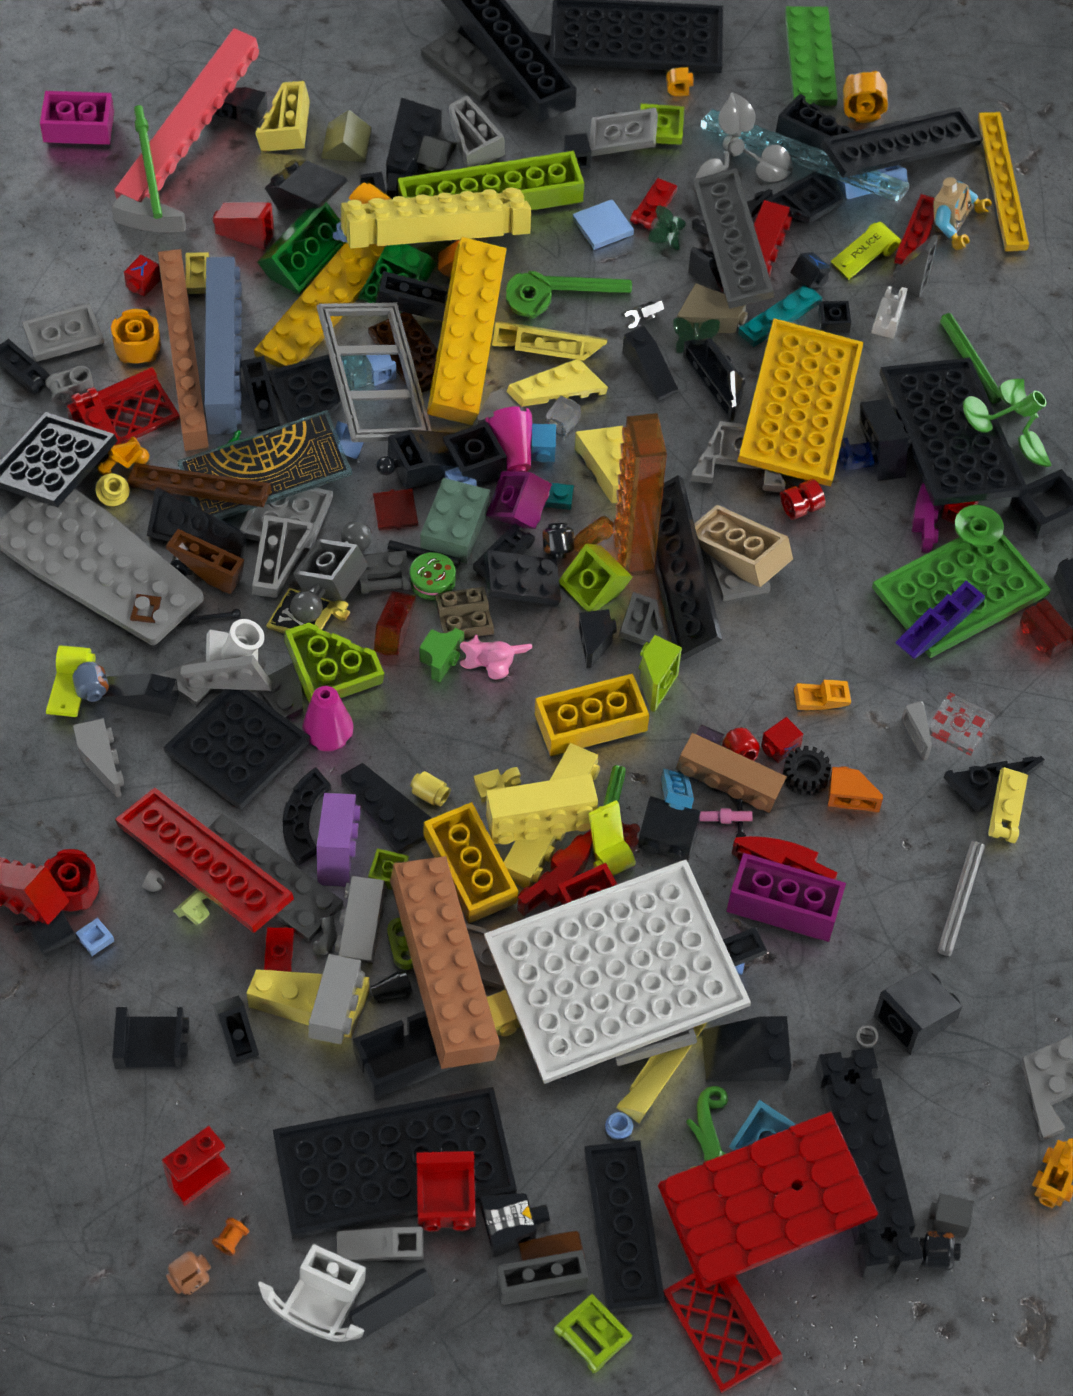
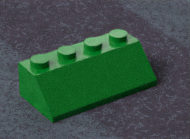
M327 202L321 208L306 209L257 261L258 265L270 280L296 294L300 293L346 243L333 238V233L337 231L336 225L341 220Z

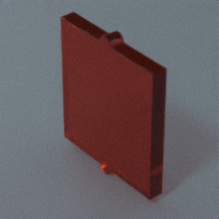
M391 489L389 492L373 493L378 530L394 528L400 530L403 527L419 526L413 489L397 491Z

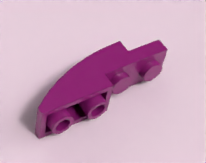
M924 482L917 496L912 520V532L921 533V552L929 553L932 551L933 543L937 544L938 529H934V524L938 522V514L941 515L943 505H932Z

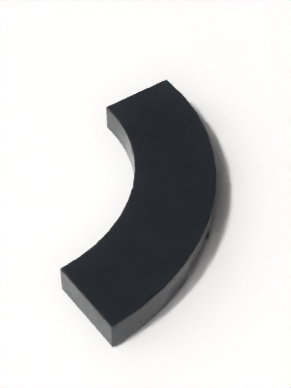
M317 767L309 771L295 785L294 791L290 795L288 802H286L283 812L284 842L296 867L317 855V846L309 830L310 817L324 793L331 790V784Z

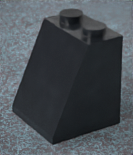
M923 968L884 989L880 993L873 1016L911 1055L958 1019L962 1005L956 995L949 993L942 986L940 979L935 974Z

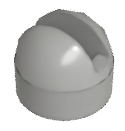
M151 868L143 882L142 888L151 892L161 890V885L165 884L163 875Z
M864 1025L858 1029L856 1041L861 1047L871 1048L877 1043L878 1032L873 1026ZM860 1035L873 1038V1042L860 1039Z

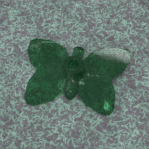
M659 205L656 209V215L659 220L657 226L660 228H655L650 232L648 240L654 243L667 242L672 248L679 250L680 244L677 236L680 235L679 230L686 226V222L680 217L673 216L668 208Z
M674 318L673 328L679 336L676 344L677 353H683L684 342L687 340L712 339L720 328V321L718 319H710L704 322L699 329V323L697 322L694 323V328H692L691 323L684 318Z

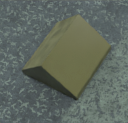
M350 110L336 117L327 125L322 159L366 163L372 127Z

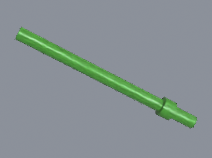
M137 105L134 107L136 117L134 121L135 130L139 134L153 217L160 219L163 215L147 133L149 130L148 120L145 119L143 106Z

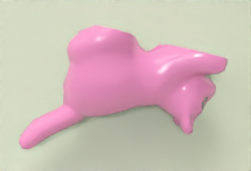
M475 635L469 642L463 641L460 644V648L466 654V657L460 660V665L466 669L480 666L486 667L488 676L498 680L509 674V667L513 662L514 655L532 649V644L510 646L502 641L480 642L478 635Z

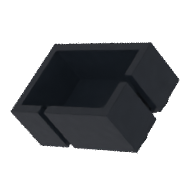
M426 1011L407 1017L408 1035L404 1036V1024L402 1020L353 1038L354 1055L362 1073H365V1079L374 1100L452 1069V1067L445 1069L440 1067Z

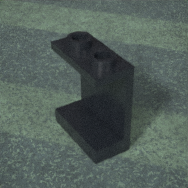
M116 1007L112 1053L115 1069H182L183 1059L188 1058V1043H184V1034H189L190 1027L189 1017L184 1016L183 1007H177V1017H130L127 1007Z

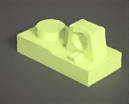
M196 889L173 911L178 917L186 916L195 925H198L210 915L202 902L208 897Z

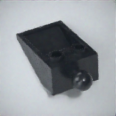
M407 430L390 435L388 437V456H383L377 461V471L381 475L388 476L396 470L405 489L445 478V471L457 467L443 441V437L452 434V432Z

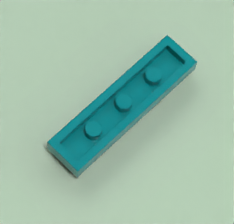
M804 285L739 327L738 334L754 348L768 339L773 318L792 323L817 307L820 301H822V297L815 290Z

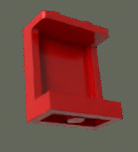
M210 1126L204 1128L162 1159L168 1186L184 1206L231 1173L229 1166L220 1156V1153L225 1150V1145Z
M474 1151L417 1153L418 1227H422L430 1232L438 1231L441 1228H453L457 1231H464L470 1227H476Z

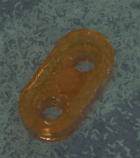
M607 516L599 517L574 537V550L579 553L585 544L597 545L603 540L609 539L614 532V522Z

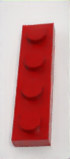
M920 194L896 253L894 263L902 265L909 254L927 241L934 224V197Z

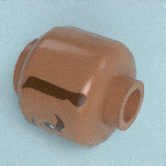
M188 1251L168 1265L169 1273L166 1277L177 1294L192 1295L209 1282L207 1271L211 1269V1266L203 1254L197 1257L193 1252Z

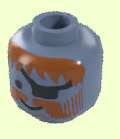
M95 662L82 663L73 673V683L78 697L94 702L100 700L108 691L109 684L106 672L102 666Z

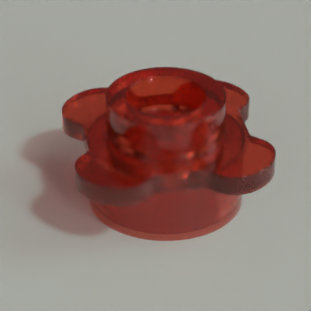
M622 822L624 841L629 847L637 846L639 841L637 833L640 832L639 825L636 823L629 825Z

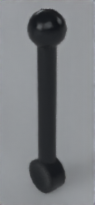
M233 609L232 612L201 616L191 614L189 622L196 624L201 620L232 616L239 618L241 611Z
M741 798L735 799L737 811H743L742 803L744 801ZM738 821L736 837H746V834L743 833V821Z

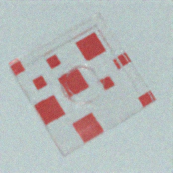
M949 692L928 725L930 736L971 756L992 723L995 714Z

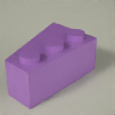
M324 793L317 840V882L322 886L345 887L346 883H350L352 857L356 855V841L353 840L358 838V823H355V821H360L361 806L356 805V794Z

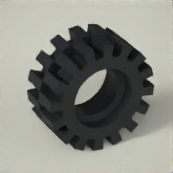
M799 746L795 748V752H789L785 759L783 774L787 776L785 782L787 781L786 786L788 788L793 786L792 792L794 793L800 790L802 796H805L806 792L813 796L815 790L817 793L822 792V788L825 789L831 773L829 757L824 758L825 752L822 750L817 753V748L814 746L812 751L808 750L809 746H804L801 751ZM801 765H809L815 768L817 773L815 776L806 777L801 775L797 768Z

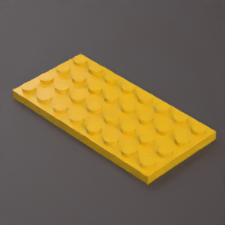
M773 318L737 462L803 480L815 479L819 484L831 487L863 342Z

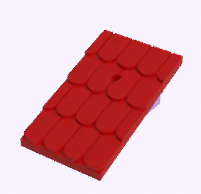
M832 1112L789 1127L787 1130L757 1140L751 1145L708 1160L699 1166L672 1175L658 1184V1189L701 1290L872 1220L878 1215L852 1155L848 1151L846 1142L838 1125H836Z

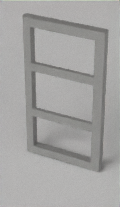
M397 303L318 304L316 307L351 441H388L390 435L407 430L432 431ZM388 315L396 345H337L330 316ZM399 355L408 389L349 390L341 356ZM411 399L418 424L417 428H359L353 401Z

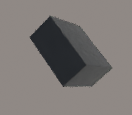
M820 301L818 309L820 330L827 333H850L851 316L849 301Z

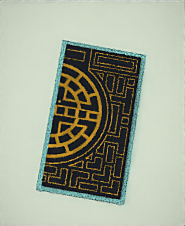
M328 410L177 460L180 470L270 483L272 489L265 505L353 475ZM190 496L192 505L221 520L257 508V506Z

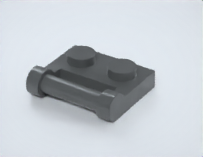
M406 551L363 555L368 567L360 577L361 594H369V591L411 589ZM402 577V578H397V579L368 581V580H375V579H385V578Z

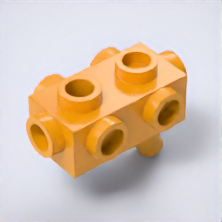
M1073 1138L1068 1139V1141L1058 1139L1054 1148L1048 1146L1042 1160L1043 1163L1047 1164L1044 1172L1038 1170L1032 1186L1037 1188L1034 1195L1039 1197V1202L1046 1207L1053 1208L1055 1205L1061 1207L1064 1200L1070 1202L1072 1198Z

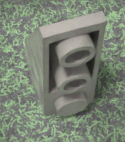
M104 718L73 725L81 761L116 797L122 796L120 786L124 785L121 770L116 771L115 764H119L116 748H110V743L114 742L111 727L106 728Z
M390 1227L337 1231V1255L350 1261L424 1260V1230L422 1227Z

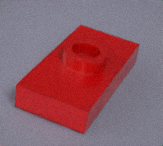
M267 927L264 970L292 972L294 928Z

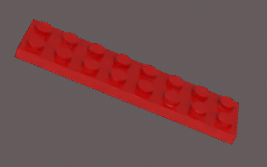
M155 787L115 818L117 826L253 933L294 900L291 891Z

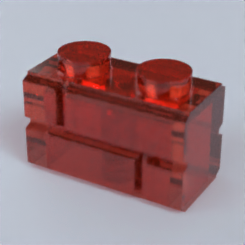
M1044 599L1023 612L1020 620L1021 630L1025 635L1032 637L1039 652L1045 653L1050 659H1053L1073 647V629L1048 600Z

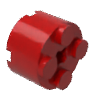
M64 849L57 852L56 856L44 863L43 866H46L70 901L62 909L63 911L86 910L92 906L99 892V880L95 864L86 853L77 849Z

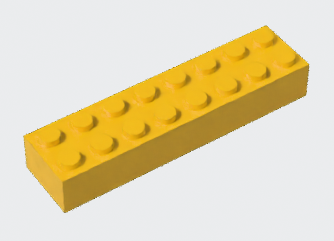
M461 237L457 245L427 408L428 415L473 425L479 414L507 248Z

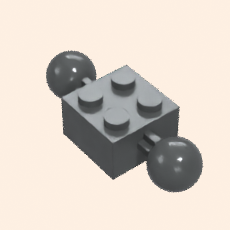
M361 521L347 523L341 531V542L317 539L293 573L302 589V592L297 593L293 597L290 604L291 613L295 619L303 623H310L318 619L323 609L321 597L340 601L345 600L368 567L361 552L367 549L372 541V532L367 524Z

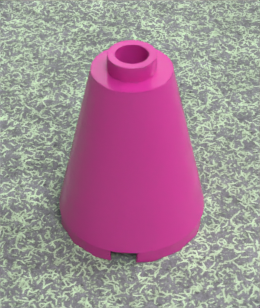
M519 406L506 407L494 411V416L490 419L487 416L485 422H488L507 456V471L527 472L531 468V411L526 408V411H521Z
M321 686L314 691L302 723V731L310 736L309 745L312 744L321 751H334L342 748L353 735L352 718L338 692L330 686Z

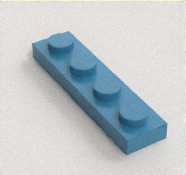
M663 768L661 782L665 802L669 803L670 807L678 810H684L685 807L692 808L694 796L689 777L681 772Z

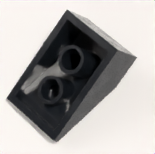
M294 159L285 164L283 171L270 179L271 182L265 187V190L278 210L321 208L348 180L346 177L310 161H296Z
M761 1016L702 1030L706 1082L785 1081L789 1079L792 1064L787 1016Z

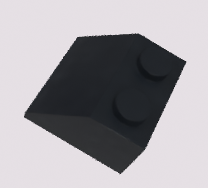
M488 422L443 437L447 449L463 476L486 482L500 477L502 471H507V456Z
M650 796L639 834L638 848L650 854L657 853L667 856L673 861L679 862L687 859L688 862L697 838L701 811L687 807L684 810L674 809L665 800Z

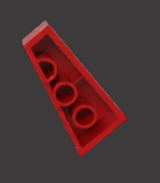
M0 857V907L6 906L17 915L22 913L33 922L38 920L49 925L70 901L46 866L40 865L35 869L36 866L32 863H27L23 866L20 861L13 860L10 862L7 858Z

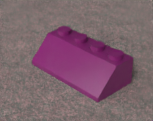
M743 853L730 892L726 912L830 942L846 883Z

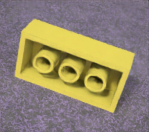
M592 774L486 791V818L494 844L500 843L505 845L516 840H534L540 836H559L570 831L590 830L588 813L598 809V798Z

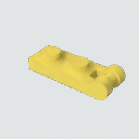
M1005 767L1000 770L988 832L990 837L1005 838L1006 842L1016 843L1019 836L1018 827L1028 778L1027 774ZM1001 823H1008L1007 828L1003 827Z

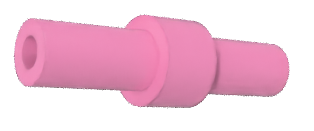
M721 808V811H701L700 822L721 821V824H732V821H752V811H732L731 808Z

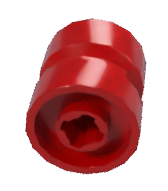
M815 479L807 480L800 483L798 487L793 486L780 493L783 510L791 520L805 516L807 511L812 513L825 507L823 490Z

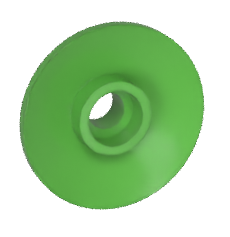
M971 505L963 508L957 514L954 523L958 536L966 543L977 547L995 544L999 541L1004 531V524L999 514L993 509L982 505Z

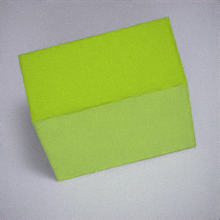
M377 848L368 878L384 880L387 888L392 890L390 879L394 863L408 862L409 856Z

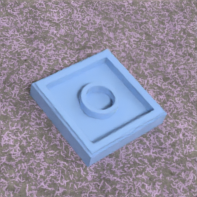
M613 199L573 214L572 220L593 250L634 235L633 227Z

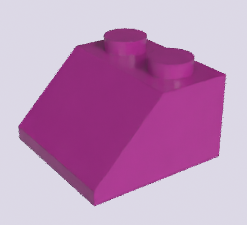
M502 471L486 516L510 525L516 523L522 528L536 529L541 519L544 504L549 497L552 484L531 472Z

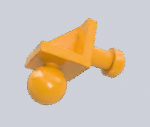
M132 436L127 443L114 445L108 452L109 457L104 463L100 462L97 469L102 475L112 472L111 469L117 462L126 468H129L133 462L146 464L149 460V452L141 447L137 439Z

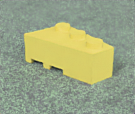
M304 81L283 82L272 101L273 106L271 110L265 114L261 128H257L255 132L261 152L305 148L310 99Z
M623 426L576 431L574 449L577 454L582 456L588 470L593 472L597 478V483L610 502L618 503L635 500L637 481Z

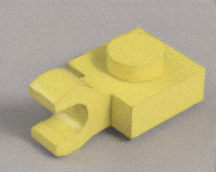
M518 767L510 768L501 775L499 770L495 769L473 776L481 802L486 801V791L521 784L519 778L521 774Z

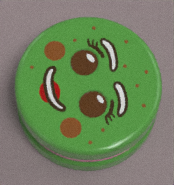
M429 552L418 556L410 567L411 588L417 596L426 600H436L435 595L453 591L456 584L454 563L449 557L436 552Z

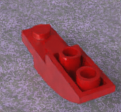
M591 829L584 835L579 834L576 836L571 845L564 850L559 849L551 858L550 871L545 872L532 887L527 886L519 893L517 910L523 916H526L543 902L550 908H553L560 902L558 898V884L583 873L593 848Z
M754 836L736 837L733 842L731 854L740 861L743 853L831 879L836 880L838 872L818 863L819 853L805 846L776 838Z

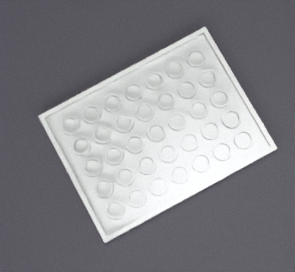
M687 859L484 934L485 941L544 1084L744 1009L751 1004Z

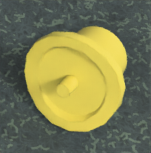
M111 473L100 477L96 484L95 492L100 503L105 506L116 507L127 500L130 489L123 477Z

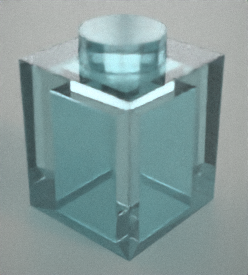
M366 355L341 356L346 379L351 391L372 383V365Z

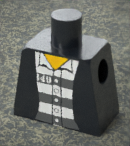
M525 1193L480 1197V1209L493 1258L519 1248L520 1243L536 1239L535 1225L550 1221L547 1205L530 1208L529 1200Z

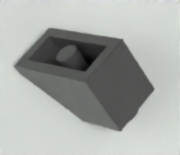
M424 136L417 162L423 164L422 168L435 172L436 168L444 169L457 143L439 137Z

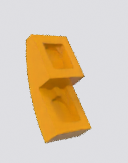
M824 679L821 685L797 683L793 688L797 710H825L851 704L848 681Z

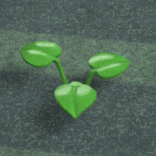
M1010 379L999 386L1002 400L1011 407L994 415H989L985 404L976 397L970 396L963 401V410L967 420L976 430L984 433L992 430L990 420H994L1013 410L1023 417H1030L1022 430L1024 435L1018 437L1019 447L1024 456L1032 463L1044 467L1052 466L1040 438L1033 431H1028L1033 421L1038 418L1037 412L1044 408L1047 402L1044 395L1037 390L1026 395L1024 379Z

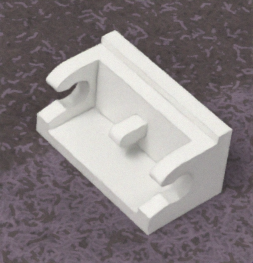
M892 286L887 287L885 296L881 299L872 334L894 339L908 288L901 287L898 295H894L891 293Z

